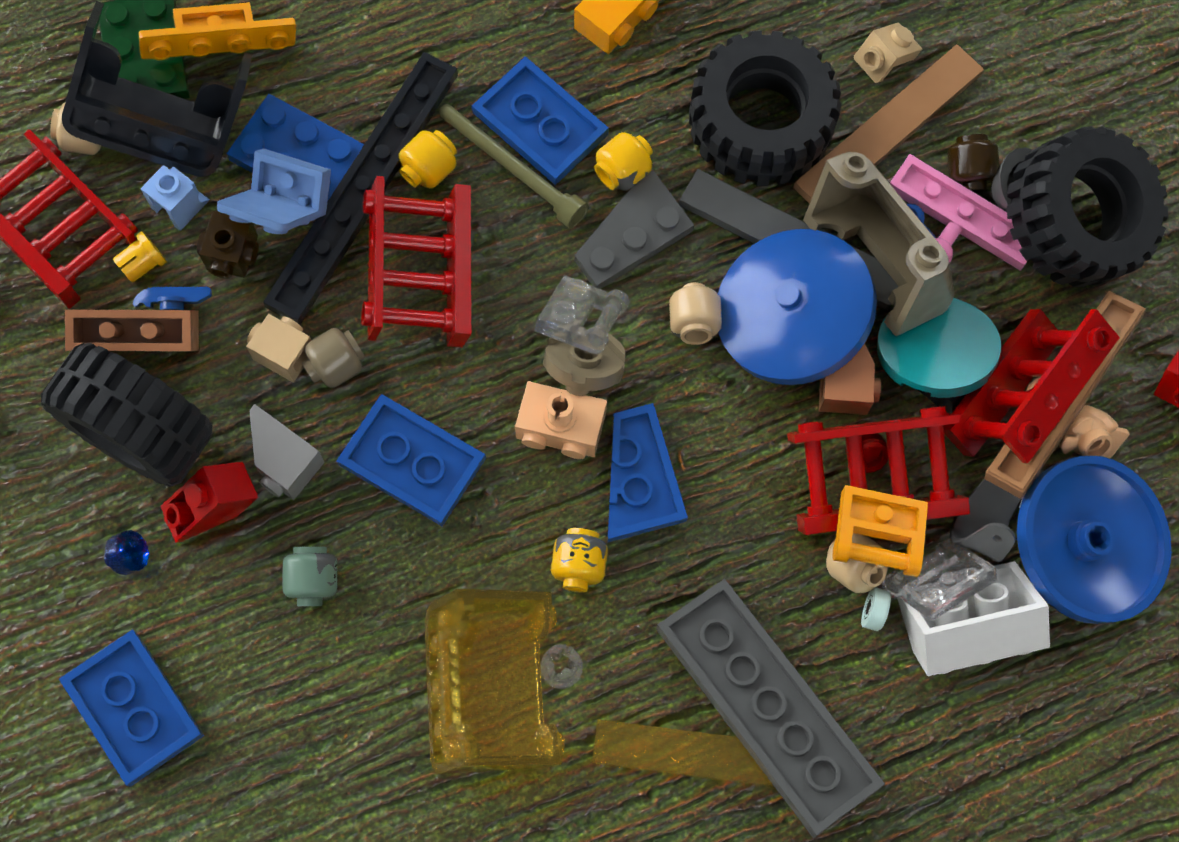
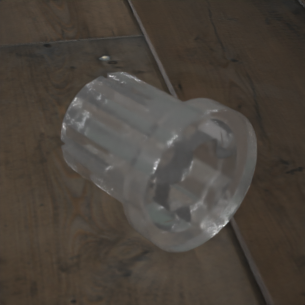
M565 644L554 645L544 654L541 660V674L545 682L557 689L569 688L575 685L582 675L583 663L581 657L570 646L568 647ZM562 655L569 658L568 665L572 669L564 668L561 674L557 673L556 676L555 665L552 660L559 661Z

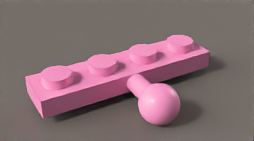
M908 155L891 180L890 185L903 200L919 206L923 212L946 225L940 236L935 239L947 253L949 263L953 258L951 246L959 234L1021 271L1027 261L1019 251L1022 247L1018 239L1013 240L1010 229L1014 227L1012 219H1007V212L913 155Z

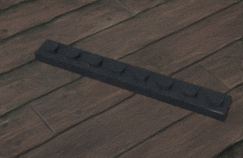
M423 52L328 200L326 215L316 219L263 301L267 309L282 317H288L301 325L369 217V214L363 213L365 190H371L376 176H384L385 192L402 165L399 159V152L420 131L425 129L458 77L456 67Z

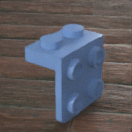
M264 148L254 152L251 189L219 200L217 202V211L229 215L232 221L239 223L252 222L264 226V231L268 233L286 234L290 229L300 225H308L310 221L326 215L331 169Z

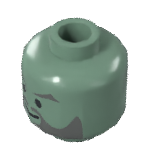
M293 547V554L284 557L282 564V590L285 596L297 598V606H323V598L335 595L337 592V558L327 553V547Z

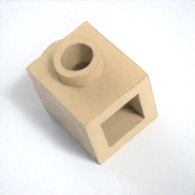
M268 313L262 323H257L251 329L246 347L254 361L294 383L304 368L302 362L308 359L305 353V346L311 341V338L303 333V328L292 319L283 316L279 320Z

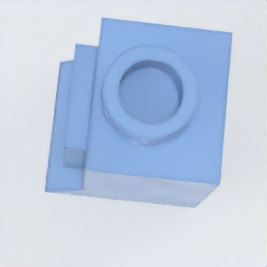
M165 165L141 188L151 209L158 213L164 208L174 227L180 231L210 200L197 190L192 180L175 167L169 169Z

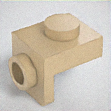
M898 22L873 30L854 55V60L875 83H879L884 80L893 67L914 60L922 51V48L914 40L911 31L901 26Z

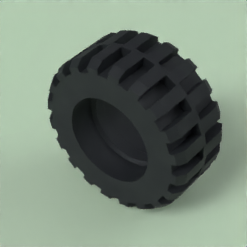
M762 30L749 31L746 38H742L741 34L728 38L726 47L723 44L717 45L710 51L709 59L703 60L699 66L697 78L694 79L689 110V124L692 126L691 136L694 144L701 145L700 155L706 162L714 160L716 162L714 169L723 176L730 172L735 175L734 181L745 184L746 179L755 180L756 186H768L770 180H776L778 185H782L791 181L792 174H795L796 177L803 176L811 169L812 165H816L824 157L827 147L830 146L841 111L842 103L839 101L841 95L840 84L837 80H833L835 71L831 64L827 61L825 63L821 62L823 54L813 46L810 49L804 46L805 40L793 36L791 40L782 37L783 32L773 30L771 35H762ZM747 89H771L787 97L795 106L800 118L793 124L781 129H758L740 120L732 111L728 101L736 94Z
M1092 126L1082 127L1033 149L1025 156L1024 162L1018 164L1014 171L1013 178L1016 181L1009 184L1007 198L1011 199V204L1006 208L1007 219H1012L1014 227L1010 229L1013 240L1018 239L1022 247L1019 251L1025 260L1031 259L1035 263L1033 268L1041 275L1051 274L1050 279L1053 282L1061 285L1069 284L1072 287L1099 284L1138 270L1143 266L1144 261L1150 260L1157 251L1158 246L1156 244L1162 241L1166 229L1162 226V223L1168 219V207L1164 206L1163 199L1167 197L1165 185H1160L1158 176L1161 173L1156 164L1151 165L1147 158L1150 155L1143 147L1133 146L1134 140L1123 133L1116 135V131L1105 127L1097 129ZM1074 177L1087 184L1099 201L1102 212V228L1099 238L1088 233L1076 218L1071 202V187Z
M82 343L75 346L41 393V406H43V409L71 432L77 434L84 441L119 461L129 469H133L140 475L168 487H173L183 481L212 437L213 426L209 422V418L202 414L200 409L194 404L187 401L184 396L136 364L130 363L120 355L113 354L103 347H96L92 343Z

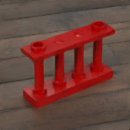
M29 129L24 135L34 149V152L0 179V200L45 163L59 177L16 213L11 214L9 212L5 216L0 213V239L70 309L81 300L73 289V286L77 283L75 279L122 239L128 246L137 239L134 234L138 232V229L124 213L117 217L59 159L62 153L47 136L40 140ZM70 188L85 201L39 241L35 238L29 243L22 235L26 231L24 227ZM95 214H98L111 227L65 267L59 265L55 269L47 261L52 257L50 254L52 250Z
M376 176L371 190H365L363 197V213L369 214L368 302L364 301L362 305L361 324L362 326H368V340L376 341L383 328V323L441 328L442 332L447 333L448 347L463 348L472 334L471 185L455 184L448 198L444 197L442 201L386 196L384 195V176ZM384 211L441 217L442 221L447 222V234H443L441 238L384 232ZM384 248L440 253L442 258H447V271H443L442 274L383 269ZM383 286L441 290L442 295H447V308H444L442 312L383 307Z
M1030 309L1002 346L999 362L994 372L988 378V382L979 389L966 394L952 414L960 415L961 423L943 425L944 434L964 456L974 457L988 438L1002 439L1022 463H1029L1120 337L1097 309H1091L1076 330H1058L1041 309ZM1056 346H1064L1053 361H1046ZM1034 376L1041 377L1030 392L1023 391ZM1011 407H1018L1007 423L1000 422Z
M942 406L920 409V417L823 428L822 421L798 424V431L787 433L788 441L793 443L804 442L811 505L807 506L808 513L796 514L798 531L805 535L837 531L839 509L833 510L832 504L827 502L821 440L845 437L850 486L867 489L862 435L886 432L892 494L914 499V494L909 493L902 430L923 427L927 429L933 490L929 491L930 498L916 500L928 502L927 520L970 514L969 498L955 494V490L950 488L943 425L961 423L960 415L946 413V407Z

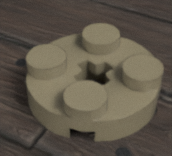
M581 326L560 329L549 338L548 346L544 353L543 366L551 377L559 383L566 385V390L575 396H584L589 391L603 390L618 384L623 377L626 354L623 345L609 333L599 330L598 336L585 333L586 327Z

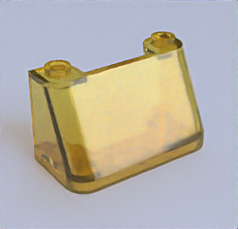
M455 589L429 605L425 617L430 759L435 773L456 774L546 768L562 764L561 757L564 752L563 735L558 732L554 724L544 723L539 640L544 639L556 624V610L552 605L551 592Z

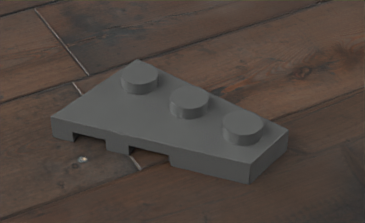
M652 169L647 176L626 193L575 254V262L597 292L693 232L694 224Z

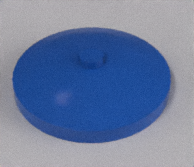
M812 229L787 230L773 234L749 247L736 259L726 273L718 292L721 300L722 326L718 333L723 345L733 359L745 371L761 380L782 385H797L817 381L841 369L859 352L866 342L874 324L877 308V295L873 278L856 250L837 236Z
M1074 457L1059 462L1043 471L1033 481L1024 495L1017 521V541L1020 558L1031 583L1049 605L1074 620L1091 624H1106L1134 617L1145 610L1156 599L1165 584L1170 568V530L1164 510L1148 484L1133 470L1122 463L1106 457Z

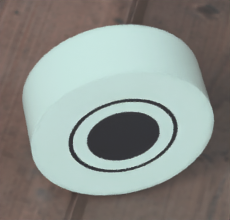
M875 587L869 592L862 612V627L874 631L882 629L891 604V594L888 590Z

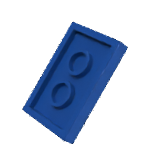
M526 56L472 105V113L554 185L559 183L609 134V127Z
M268 93L226 154L229 161L253 173L254 152L263 148L331 169L328 192L329 200L364 144Z
M381 394L336 461L340 467L443 527L486 460V455Z
M133 629L59 678V681L126 786H133L204 737L151 653Z

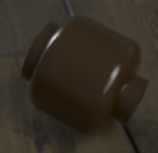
M970 134L957 137L956 143L948 149L949 178L974 193L987 191V184L992 183L993 178L1000 169L998 145L988 140V135Z

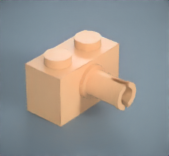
M527 381L515 424L516 439L522 440L521 443L534 449L542 450L546 446L561 449L562 454L574 459H584L585 456L595 458L606 416L607 400L588 395L575 396L567 390Z

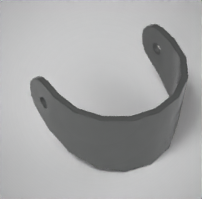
M984 479L968 496L970 514L955 516L950 529V538L956 544L996 562H1000L1014 545L1015 534L1008 525L1021 499Z

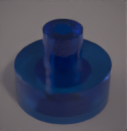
M126 530L110 537L106 542L104 561L116 573L129 575L143 569L147 565L149 549L146 541L139 533Z

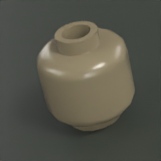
M331 328L306 344L305 353L308 359L302 362V365L314 384L322 379L326 386L335 388L361 372L362 364L360 360L364 359L365 356L349 330L343 333L338 328Z

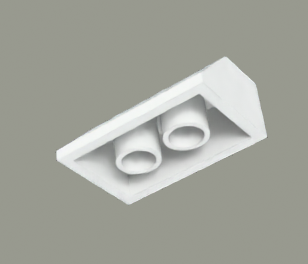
M1015 561L896 589V596L913 653L927 676L946 674L953 670L978 664H988L995 660L1016 655H1026L1033 651L1050 648L1049 606Z

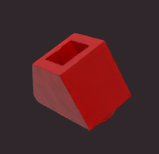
M242 461L203 466L160 507L164 514V520L172 533L175 543L236 518L259 497Z

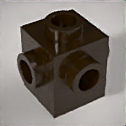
M212 212L207 230L200 233L197 242V253L206 269L212 275L224 279H230L232 275L242 278L246 277L249 265L254 266L259 251V245L256 242L258 234L252 222H235L227 214Z

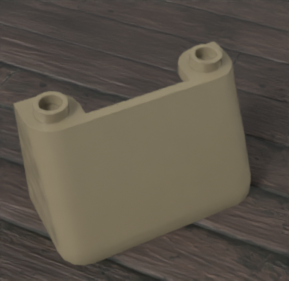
M846 152L826 160L803 221L812 230L821 231L822 228L833 229L838 232L837 237L842 240L857 234L899 286L892 290L888 298L889 302L894 305V308L888 313L884 321L892 333L897 337L947 311L955 294L949 258L943 247L866 156L857 152Z

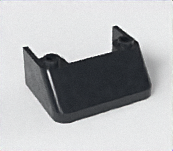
M96 1L85 28L62 113V124L65 130L76 138L156 164L165 165L169 168L175 167L181 172L197 177H206L213 174L219 167L247 83L252 55L244 53L234 86L220 81L207 82L199 89L195 102L118 77L122 65V59L118 50L106 42L95 39L104 3Z

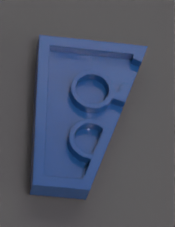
M654 404L614 413L607 543L687 522L688 516Z

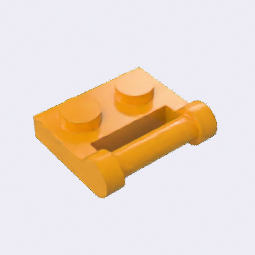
M845 485L841 491L837 533L832 554L833 560L846 563L848 559L903 570L904 575L918 577L923 564L928 502ZM853 533L907 544V553L853 543Z

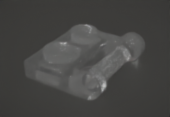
M564 275L537 318L534 331L589 353L600 354L609 342L608 333L617 317L626 311L629 305V297L622 290L615 289L607 292L591 286L582 280ZM593 308L601 310L602 313L594 327L588 330L582 328Z
M947 538L936 545L935 551L923 557V564L918 577L904 575L903 570L899 573L892 571L886 575L882 586L884 590L889 591L891 598L902 599L933 621L997 581L995 566L967 548L954 543L950 538Z

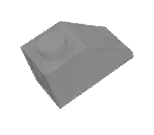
M254 404L249 412L254 463L262 476L259 483L278 498L284 493L294 500L325 462L316 448Z

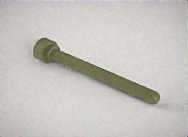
M444 104L439 108V115L442 119L554 206L553 211L557 214L556 218L566 227L572 229L583 219L588 211L589 204L576 194H562L451 105Z

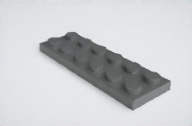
M723 579L657 624V632L813 838H816L885 785L726 579Z

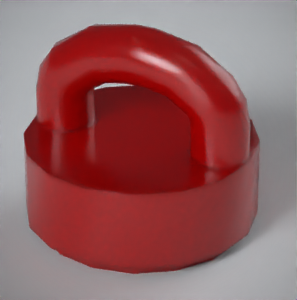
M879 433L862 435L866 473L875 472L881 469L889 459L887 443Z

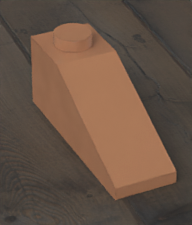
M865 343L846 365L833 374L820 379V412L867 415L873 403L879 402L881 379L874 378L875 363Z

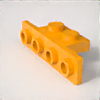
M250 2L176 8L173 9L175 28L142 30L138 33L141 59L165 60L177 56L193 55L202 57L211 53H243L248 50L267 48L279 50L294 46L296 22L294 18L253 21Z

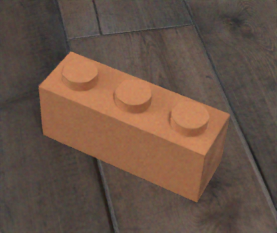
M65 309V351H71L75 346L82 343H92L96 347L100 346L108 351H199V311Z

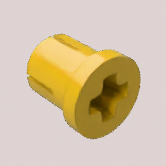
M143 231L136 235V241L113 258L117 266L122 268L121 271L132 283L155 266L159 265L162 267L167 263L163 254Z

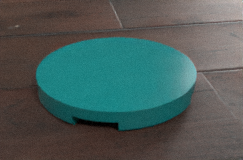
M953 298L948 310L943 314L897 337L884 323L886 317L880 326L877 354L885 372L900 386L906 384L917 390L929 392L931 397H957L979 389L988 382V378L994 372L999 362L1001 339L996 326L981 310L959 299Z

